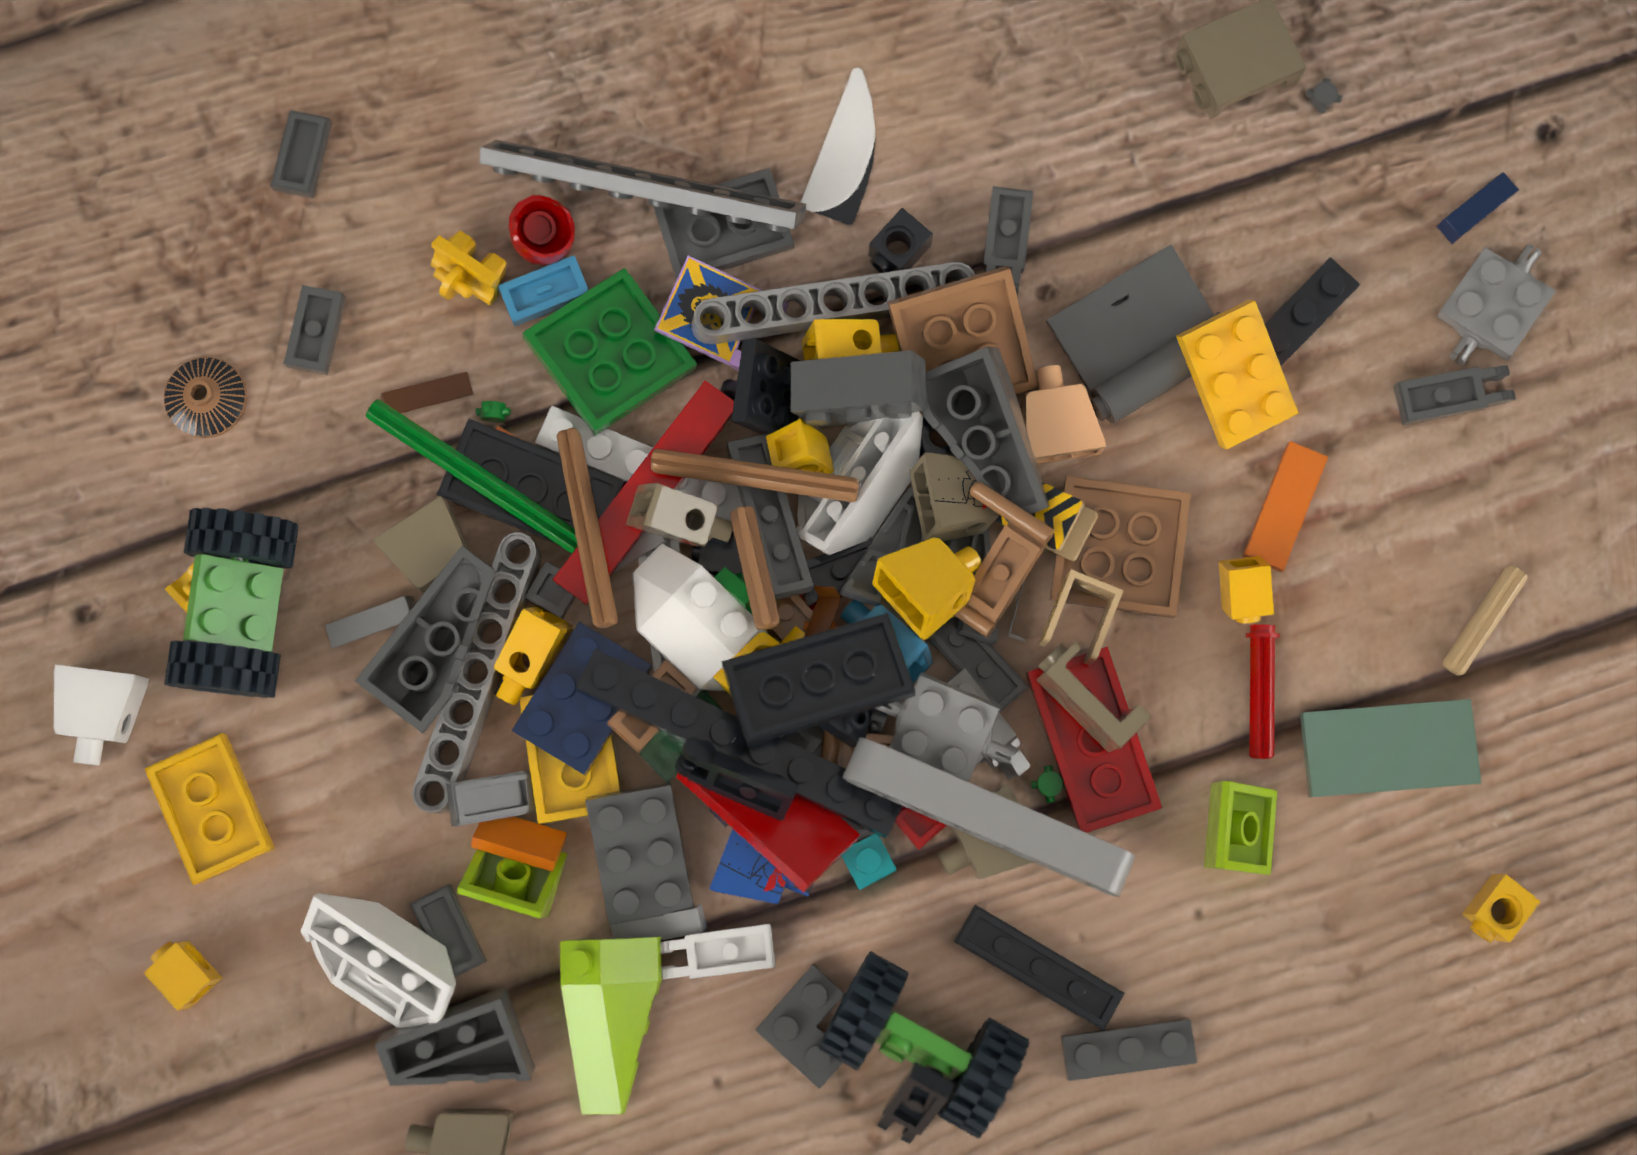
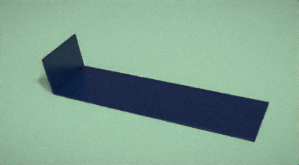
M1502 172L1444 218L1436 227L1451 244H1454L1462 235L1518 192L1519 189Z

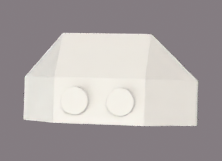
M914 412L910 418L905 419L886 417L844 426L829 448L835 470L832 474L858 479V497L855 502H847L799 494L797 512L799 526L797 527V532L800 540L831 555L865 542L870 537L873 538L910 483L909 471L919 460L923 415L920 412Z
M663 543L632 573L637 632L698 688L697 690L725 691L713 678L722 668V661L733 658L758 633H766L765 629H757L755 627L753 615L704 567Z
M320 893L313 896L301 933L306 942H311L318 962L333 985L398 1029L426 1023H437L442 1020L456 986L447 949L444 945L378 902Z

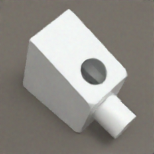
M55 665L54 732L59 735L77 737L73 762L100 766L104 741L126 743L129 740L148 686L149 678L134 674Z

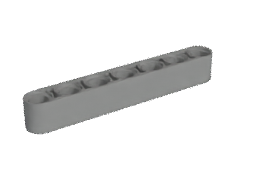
M952 262L710 298L702 301L696 307L692 319V332L698 341L704 344H720L805 331L809 329L815 319L878 320L891 318L887 301L907 296L908 294L905 291L906 284L914 283L919 285L922 291L944 285L945 279L948 277L961 280L974 276L975 273L968 265L962 262ZM869 289L879 291L883 296L884 304L879 306L870 304L864 296V291ZM829 295L839 297L843 302L844 309L839 312L829 310L824 304V297ZM788 301L798 303L803 309V315L798 318L788 316L783 310V304ZM748 307L756 308L761 312L763 321L758 324H750L743 319L741 311ZM708 313L715 314L721 319L722 327L717 330H708L701 324L700 318Z
M515 532L508 534L502 539L491 567L496 571L494 581L451 699L439 713L413 786L412 796L414 803L424 812L438 814L448 812L449 804L446 783L463 781L467 775L495 695L494 692L502 675L494 669V664L520 613L526 607L527 600L525 595L533 584L541 564L542 554L540 548L530 536L524 533ZM518 545H528L530 547L528 559L520 564L512 563L510 559L512 550ZM504 584H514L516 587L514 599L506 604L498 603L496 596L499 588ZM491 623H499L502 627L500 639L492 644L485 643L483 640L485 627ZM476 663H485L488 668L486 679L481 683L472 684L469 680V670ZM464 702H470L474 710L472 719L466 724H458L454 716L457 706ZM455 742L459 748V757L453 764L445 765L441 760V750L447 743ZM439 782L444 787L445 796L440 804L432 806L427 801L426 792L430 785Z
M859 738L843 775V779L853 785L1115 897H1120L1135 858L1134 854L865 738Z

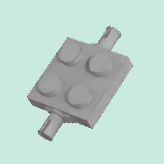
M1527 244L1515 263L1505 260L1486 247L1482 250L1436 316L1454 327L1462 337L1449 355L1453 361L1465 349L1457 361L1458 364L1465 365L1476 347L1490 350L1506 361L1512 356L1556 292V290L1539 281L1529 272L1538 257L1541 256V251L1538 248L1526 260L1534 248L1533 245Z
M922 672L915 685L916 693L914 697L905 699L904 702L898 701L874 708L897 718L896 733L889 747L890 749L969 782L975 766L984 756L1009 766L1015 749L991 740L992 726L1001 707L1000 705Z

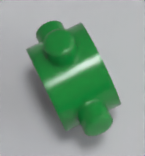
M483 401L481 402V408H476L475 413L483 421L500 423L505 422V416L511 415V409L506 407V404L503 402Z
M1051 765L1044 766V773L1040 774L1037 780L1031 781V789H1037L1042 796L1046 797L1047 803L1055 802L1054 796L1059 794L1062 788H1064L1061 776L1053 771V766Z

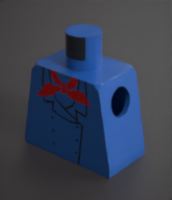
M732 829L709 889L719 893L778 904L784 888L808 897L813 884L805 892H802Z

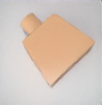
M1059 365L1037 369L1039 391L1026 393L1022 401V417L1037 465L1101 455L1106 447V443L1085 386L1083 384L1064 386L1061 366Z

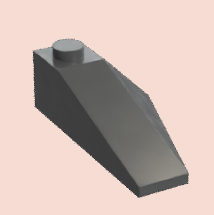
M987 346L927 371L926 410L922 411L923 415L932 428L939 432L951 447L952 453L958 460L963 462L977 482H982L1029 514L1050 507L1015 390L999 348Z
M461 546L360 673L355 682L424 734L451 699L496 571L465 547Z

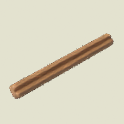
M568 428L559 431L556 438L592 621L597 628H607L615 625L618 618L581 434L576 428Z
M655 449L651 457V469L658 474L847 502H855L859 493V481L854 477L663 449Z

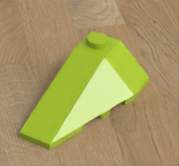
M661 936L560 941L561 990L582 1115L625 1114L639 1065L637 1057L643 1035L647 1034L651 1021L648 1017L654 995H658L662 981Z

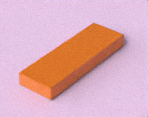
M1291 441L1286 444L1242 557L1261 556L1271 565V569L1278 572L1284 571L1328 456Z

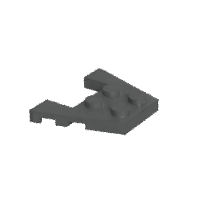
M913 487L908 488L904 492L841 587L839 595L876 606L880 603L882 596L872 585L877 560L882 556L924 541ZM989 528L980 534L943 541L954 554L967 546L972 547L978 553L981 564L991 549ZM961 620L959 621L956 633L989 645L996 643L999 636L998 626L986 638Z

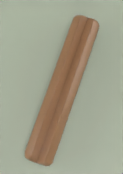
M740 506L731 511L730 519L753 620L757 629H770L779 625L780 617L756 513L752 506Z

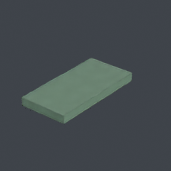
M1471 699L1300 713L1309 798L1482 784Z

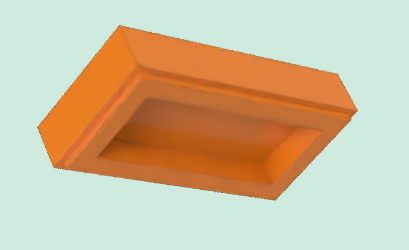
M512 816L480 822L472 837L471 847L553 872L565 846L567 832Z

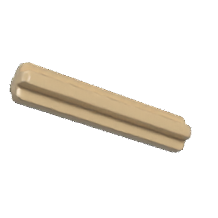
M1512 565L1503 570L1443 660V666L1448 671L1458 676L1466 673L1527 581L1528 576L1525 572Z

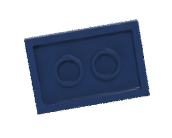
M578 622L511 731L583 775H587L613 732L607 723L618 712V710L575 690L594 649L649 674L653 666L583 623Z

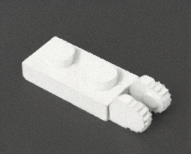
M771 924L685 935L683 939L661 941V954L686 949L688 965L676 967L670 965L661 967L662 979L690 976V979L776 967Z

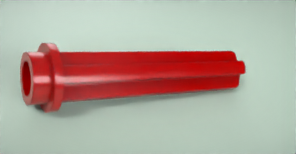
M1253 624L1250 625V633H1245V638H1250L1249 755L1253 759H1272L1274 757L1275 639L1280 638V634L1276 633V625Z

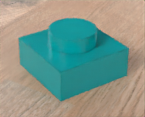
M875 833L853 844L842 855L859 890L897 870L880 836Z

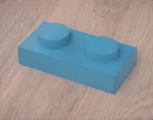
M575 255L498 285L515 327L554 312L588 291Z

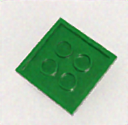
M625 268L523 332L524 341L594 435L602 432L692 373L697 367V363L682 343L654 331L661 315Z

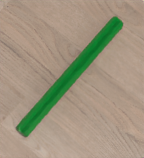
M376 399L370 405L365 415L367 419L568 552L573 553L578 547L575 529L380 399Z

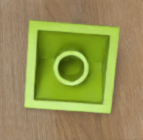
M1232 781L1211 783L1204 868L1271 875L1278 790Z
M477 849L458 886L457 893L539 919L549 917L568 853L561 852L553 872Z

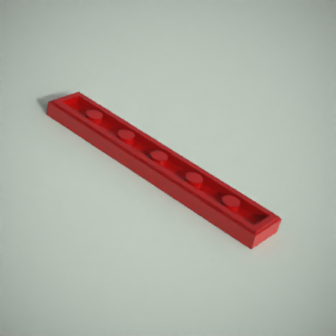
M706 380L598 519L609 578L645 532L626 525L638 485L658 483L677 490L685 477L653 472L651 469L653 451L655 449L704 455L732 418L734 401ZM577 547L552 580L588 607V595Z

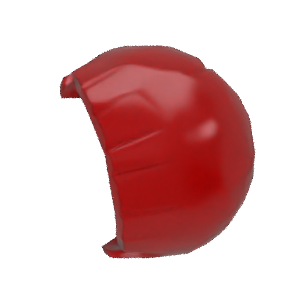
M531 195L519 201L509 216L508 229L512 245L524 260L532 264L551 265L564 258L574 245L575 224L568 208L550 197Z

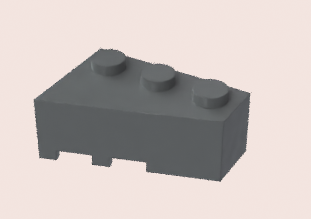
M912 350L791 362V412L805 419L808 425H815L825 429L886 417L905 419L910 418L914 412L926 410V360Z
M506 987L447 1008L442 1020L437 1023H426L399 1029L395 1027L382 1033L375 1044L390 1086L447 1084L448 1081H474V1083L501 1079L531 1081L535 1069Z

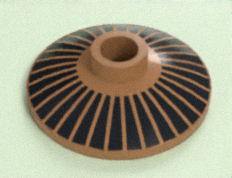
M199 357L185 362L172 373L164 390V407L170 421L182 432L197 438H212L229 431L242 417L247 403L246 386L239 372L229 363L214 357ZM199 388H206V397L202 400H196L195 392Z

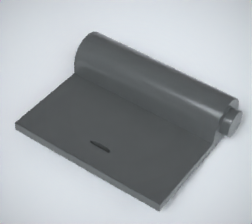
M1171 244L1047 319L1046 323L1092 396L1090 401L1095 415L1101 421L1107 419L1110 423L1115 424L1191 377L1176 335L1221 312L1215 314L1212 312Z

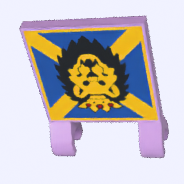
M688 255L654 331L729 365L739 372L741 351L737 350L740 341L720 344H704L698 341L692 332L693 315L696 307L704 300L763 290ZM789 302L783 304L784 312H786ZM748 307L741 311L742 317L746 322L749 323L755 308ZM708 313L700 318L701 324L708 330H717L722 327L721 319L715 314Z

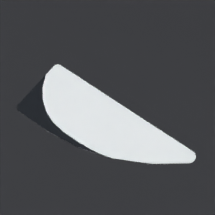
M854 68L851 72L801 200V203L806 204V210L847 225H852L867 188L874 161L876 131L873 106L861 68Z

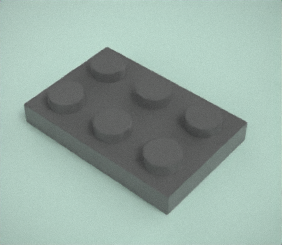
M770 168L716 184L718 186L779 198ZM672 204L671 207L653 206L676 280L688 255L722 271L794 249V241L790 231H772L766 228V223L753 220L748 224L734 223L728 221L726 215L711 212L710 215H695L687 212L686 206Z
M671 782L587 797L585 801L609 925L693 909L694 902Z

